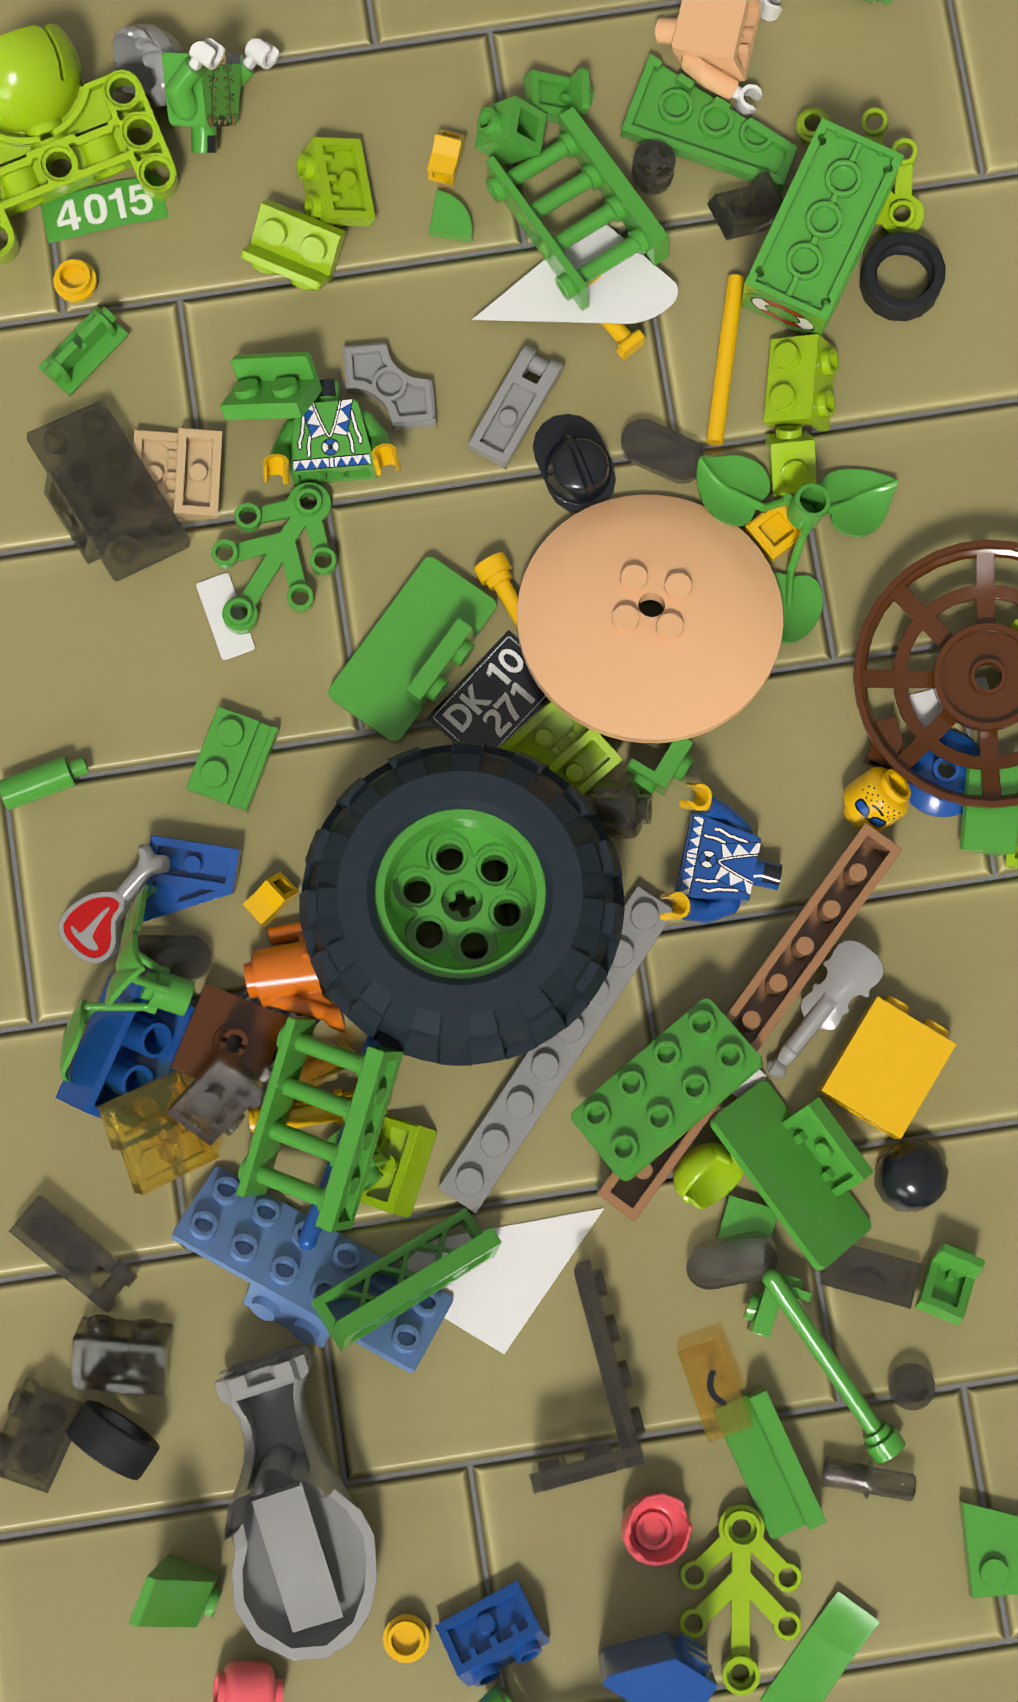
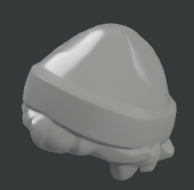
M137 24L120 28L114 33L113 38L114 71L126 70L136 75L150 105L156 107L167 105L162 52H186L185 49L172 35L160 30L153 24ZM122 86L123 92L130 93L135 96L134 89L128 86Z

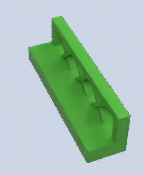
M464 1208L312 1300L311 1305L340 1351L493 1258L502 1241L492 1227L482 1232L468 1209ZM462 1224L471 1240L455 1250L445 1248L447 1232ZM440 1237L438 1246L429 1244ZM421 1251L436 1255L435 1262L415 1273L406 1270L409 1255ZM402 1260L400 1269L391 1267ZM383 1274L398 1278L397 1285L379 1296L367 1294L370 1279L374 1276ZM363 1284L362 1292L353 1291L354 1288ZM340 1297L359 1301L358 1309L336 1321L327 1307L328 1304Z

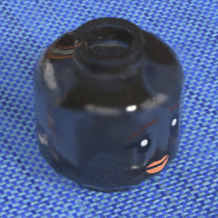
M600 781L593 791H588L586 794V798L597 811V816L605 827L609 838L634 839L640 834L643 824H650L652 800L650 797H644L641 786L636 782Z

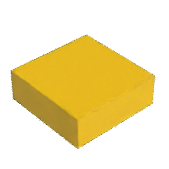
M786 506L763 512L748 523L744 529L771 563L794 547L799 536V529L795 528L787 518Z

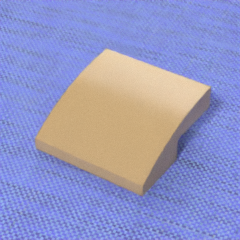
M178 428V433L134 430L129 519L182 521L218 518L222 431Z

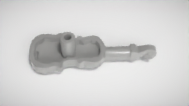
M845 940L837 945L831 958L823 962V965L827 968V976L822 983H815L813 990L803 998L801 1010L804 1019L783 1044L777 1058L766 1063L770 1076L773 1078L785 1077L786 1066L799 1056L819 1029L832 1030L836 1028L843 1015L849 1012V1002L853 997L857 995L868 997L870 995L869 990L883 977L884 965L880 957L868 946L856 940Z

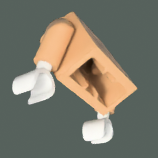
M682 0L678 18H659L655 27L656 41L659 45H672V51L687 75L706 89L726 100H729L731 97L734 98L736 111L741 116L751 117L757 109L753 105L746 103L744 97L748 96L753 100L760 101L762 98L761 88L755 84H748L742 88L738 86L739 81H746L760 17L766 21L778 19L782 8L779 5L773 4H779L781 0Z

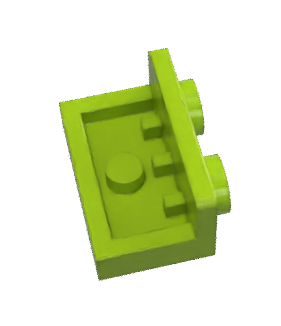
M812 334L771 339L763 423L770 428L786 425H812L819 432L829 431L830 417L834 415L836 407L833 382L834 375L839 370V357L836 349L821 335Z

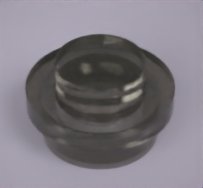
M905 1363L898 1366L891 1373L888 1381V1391L892 1400L901 1408L919 1410L926 1407L933 1399L935 1381L925 1367L916 1363Z

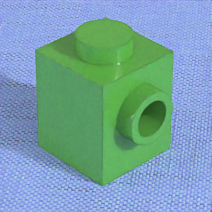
M517 96L483 107L477 121V135L474 148L489 157L494 156L498 162L505 166L541 154L547 114Z

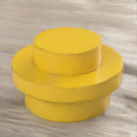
M70 259L61 263L56 269L53 284L56 292L62 299L72 303H79L89 299L94 294L97 287V276L92 266L87 262L79 259Z
M409 1613L400 1614L392 1618L386 1625L383 1633V1645L387 1654L392 1659L401 1663H411L420 1659L427 1651L430 1642V1633L426 1623L420 1617Z

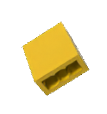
M886 995L884 1000L877 996L869 1002L816 1092L895 1140L901 1139L957 1044L947 1039L950 1032L944 1027L929 1019H925L922 1024L908 1015L910 1008L906 1004L892 996Z

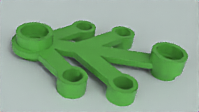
M312 482L299 484L292 489L287 500L260 507L253 503L239 505L234 517L237 526L244 532H254L264 523L288 519L280 533L235 544L230 540L222 539L213 545L211 550L213 561L222 569L232 568L240 561L265 556L241 596L229 599L223 607L222 618L226 627L231 632L244 635L255 629L259 621L256 606L282 564L289 586L287 592L289 607L297 613H305L312 608L314 604L313 592L306 585L296 542L305 528L313 549L310 556L313 572L319 576H329L336 570V555L328 546L323 521L328 517L331 510V500L328 492L321 485ZM306 497H313L316 499L317 504L312 509H304L301 506V501ZM251 511L257 516L253 523L245 524L240 520L241 515ZM223 548H230L233 550V556L229 560L223 561L217 557L218 552ZM319 556H329L332 560L331 564L327 568H319L315 564ZM297 592H305L309 599L305 604L297 605L292 601L293 596ZM236 607H245L248 613L244 619L236 620L232 617V611Z

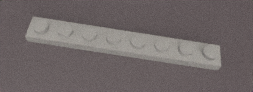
M637 886L624 906L622 934L615 959L606 979L589 1006L566 1029L526 1054L438 1187V1189L475 1214L667 925L668 921L661 920L660 914L671 913L672 908L639 886Z

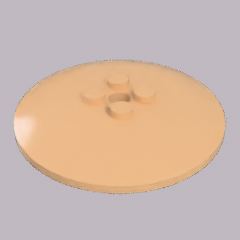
M631 495L606 500L576 513L558 526L539 546L524 573L517 603V631L523 658L529 672L547 698L564 714L586 728L611 738L637 743H667L707 733L728 722L751 703L769 678L778 656L783 633V605L776 577L767 559L752 539L738 526H730L717 520L708 512L705 506L689 500L664 495ZM646 600H655L662 605L664 611L656 617H648L640 612L638 606Z

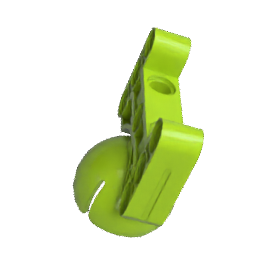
M47 24L43 29L37 25H31L0 35V231L8 234V243L5 248L0 250V264L9 263L19 252L18 236L10 217L133 168L141 189L151 199L167 200L174 195L179 182L176 168L143 87L136 75L130 71L117 70L82 86V66L78 51L70 37L55 24ZM121 86H128L135 90V97L129 103L120 104L112 99L114 91ZM137 127H146L152 131L153 135L147 144L135 145L129 140L131 132ZM63 158L72 162L71 171L65 177H54L49 172L51 164L57 159ZM158 167L164 168L170 174L167 183L156 187L146 181L150 170Z

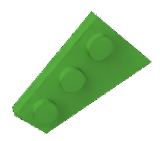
M959 1500L969 1596L972 1598L1018 1595V1515Z

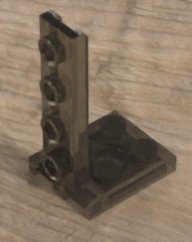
M590 1260L579 1262L574 1268V1276L621 1449L612 1452L610 1443L582 1450L584 1460L567 1464L565 1456L562 1455L537 1462L539 1472L529 1474L534 1494L645 1463L637 1435L646 1433L639 1406L629 1407L625 1389L633 1387L626 1359L621 1361L616 1359L612 1343L621 1341L614 1314L604 1315L600 1298L608 1296L602 1269L592 1270Z

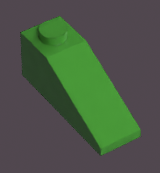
M168 1554L147 1575L129 1624L136 1627H198L205 1615L213 1617L223 1593V1590L216 1588L220 1574Z

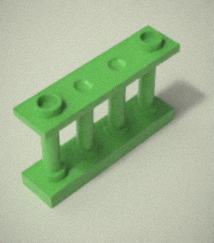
M571 107L559 115L560 134L557 136L558 141L543 149L541 154L527 159L506 173L494 156L488 158L486 164L489 178L485 180V184L490 195L497 203L501 201L505 203L557 276L555 277V282L564 298L568 301L573 298L583 311L589 307L588 286L586 284L636 253L639 255L646 253L654 266L669 257V235L576 109ZM566 156L569 159L573 157L577 159L582 166L580 174L531 204L526 202L516 188ZM589 188L593 191L599 189L605 198V205L554 237L550 235L539 220ZM613 220L616 223L622 221L629 230L628 238L576 270L563 251Z
M288 1017L286 1024L281 1028L277 1037V1056L248 1155L242 1161L238 1171L240 1182L236 1195L241 1197L264 1195L267 1192V1188L270 1187L316 1205L319 1212L316 1227L329 1232L352 1229L404 1051L389 1046H368L367 1051L362 1055L312 1037L316 1019L311 1017ZM306 1055L356 1072L358 1082L353 1097L347 1099L299 1081ZM293 1100L302 1101L343 1117L345 1126L340 1142L335 1144L286 1125ZM280 1144H286L330 1161L332 1170L327 1186L321 1188L273 1169Z

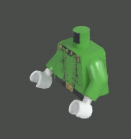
M212 38L194 43L189 52H162L168 119L172 126L191 127L192 153H217V127L236 126L239 114L240 89L255 74L253 68L258 64L263 69H269L276 63L279 57V50L271 43L259 38L251 39L245 47L246 57L244 59L242 54L225 53V48Z

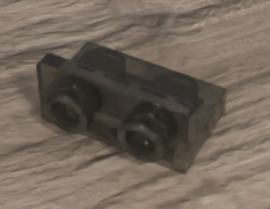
M224 1049L172 1102L167 1114L211 1146L223 1133L227 1136L234 1133L245 1117L244 1112L249 1107L256 1110L262 1105L273 1067L266 1063L255 1073Z
M105 1314L82 1317L73 1337L72 1388L164 1396L167 1388L168 1345L172 1337L173 1325L170 1323H160L151 1318L135 1321L114 1319Z
M26 1378L22 1389L17 1388L10 1398L7 1408L9 1417L3 1431L0 1432V1477L48 1494L71 1443L66 1430L84 1403L41 1387L36 1380Z

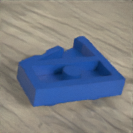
M151 835L149 845L155 854L168 856L171 866L168 872L155 874L146 882L155 886L157 891L146 900L144 922L235 893L242 849Z

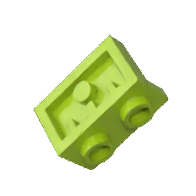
M313 137L301 154H299L296 163L297 176L302 180L305 192L304 214L332 226L369 227L376 218L361 139Z
M266 199L260 205L251 243L242 249L240 258L252 263V267L259 272L265 274L277 273L291 279V283L300 289L307 291L320 290L333 279L346 231Z

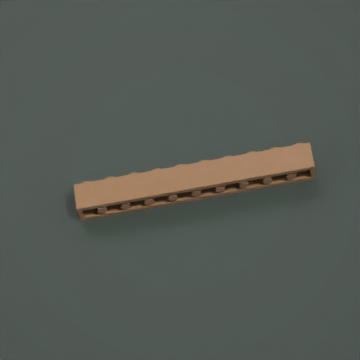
M867 823L855 834L725 1014L728 1020L756 1051L760 1049L903 850ZM719 1105L633 1179L622 1181L612 1171L596 1194L635 1222Z

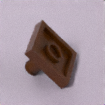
M204 983L170 1068L255 1102L277 1050L278 1034L286 1024L288 1016L268 1008H263L261 1005Z

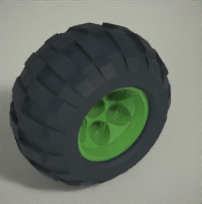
M452 741L451 745L435 746L421 750L417 747L389 758L388 763L377 768L366 777H359L336 800V806L326 818L321 829L316 830L305 859L306 867L302 882V892L299 894V913L301 929L303 930L310 962L317 978L336 1006L360 1030L384 1046L404 1051L403 1055L440 1065L473 1066L508 1060L536 1049L539 1045L566 1029L589 1006L610 971L620 943L625 911L622 870L614 843L610 840L605 827L598 818L597 811L576 786L572 787L562 777L550 770L549 765L521 751L514 753L505 749L486 746V742ZM446 849L458 850L463 855V862L459 868L451 871L442 869L437 863L442 851ZM491 860L503 862L508 868L506 877L498 882H491L485 879L482 875V868L487 862ZM415 881H423L431 887L428 899L419 904L412 903L405 897L407 887ZM459 895H465L467 901L475 900L476 905L470 907V915L467 917H461L459 911L450 910V907L457 904L456 897ZM503 904H512L519 909L521 916L516 924L509 927L502 926L494 918L496 909ZM427 925L439 927L443 932L440 944L433 948L421 946L417 941L421 928ZM471 936L483 938L488 944L487 953L482 958L476 960L464 956L462 945L467 938Z

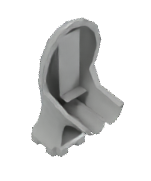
M307 1343L293 1345L262 1358L250 1359L235 1364L230 1368L220 1371V1378L215 1381L219 1399L228 1404L238 1419L244 1437L243 1467L228 1507L224 1539L226 1540L232 1536L235 1549L232 1569L235 1611L258 1645L292 1660L325 1659L352 1642L371 1613L378 1577L374 1534L361 1509L348 1493L339 1475L318 1443L307 1410L304 1386L313 1360Z

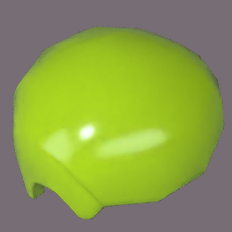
M714 1142L703 1143L690 1148L678 1161L673 1171L674 1190L686 1204L691 1203L697 1209L702 1210L717 1203L729 1194L741 1181L744 1172L724 1145Z

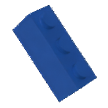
M111 972L98 1002H105L107 988L114 974L113 972ZM131 982L114 1002H147V1000L140 998L142 986ZM189 1005L184 1016L157 1009L156 1014L146 1011L94 1012L69 1065L71 1083L62 1081L55 1098L83 1112L154 1138L182 1075V1072L170 1068V1065L194 1007Z
M665 1631L602 1648L598 1655L602 1685L629 1702H708L718 1684L711 1669L712 1665L708 1661L709 1656L703 1652L705 1646L683 1632H680L678 1638Z

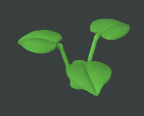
M738 455L701 456L696 468V482L700 498L708 512L717 520L730 526H745L752 520L755 510L767 512L786 506L789 522L799 529V536L788 563L786 575L773 572L781 593L783 605V633L781 642L786 644H793L803 639L816 625L823 608V594L818 581L808 575L794 576L795 568L810 530L815 528L824 516L830 514L831 523L838 532L851 537L870 535L881 526L886 518L891 499L898 485L897 479L879 472L864 469H840L826 475L819 485L808 483L801 486L794 496L786 493L783 498L763 503L770 492V480L766 470L756 461Z
M146 883L125 920L120 952L116 961V972L110 979L105 1002L87 1003V1000L81 999L68 1021L63 1034L60 1055V1074L63 1081L71 1083L68 1066L80 1042L84 1024L94 1012L146 1011L156 1014L157 1009L184 1016L188 1009L195 982L170 974V968L159 965L139 950L138 934L144 918L146 900L157 891V888L151 884ZM144 965L156 972V974L148 972L145 978L139 976L145 971ZM131 982L142 986L140 998L147 1000V1002H114Z

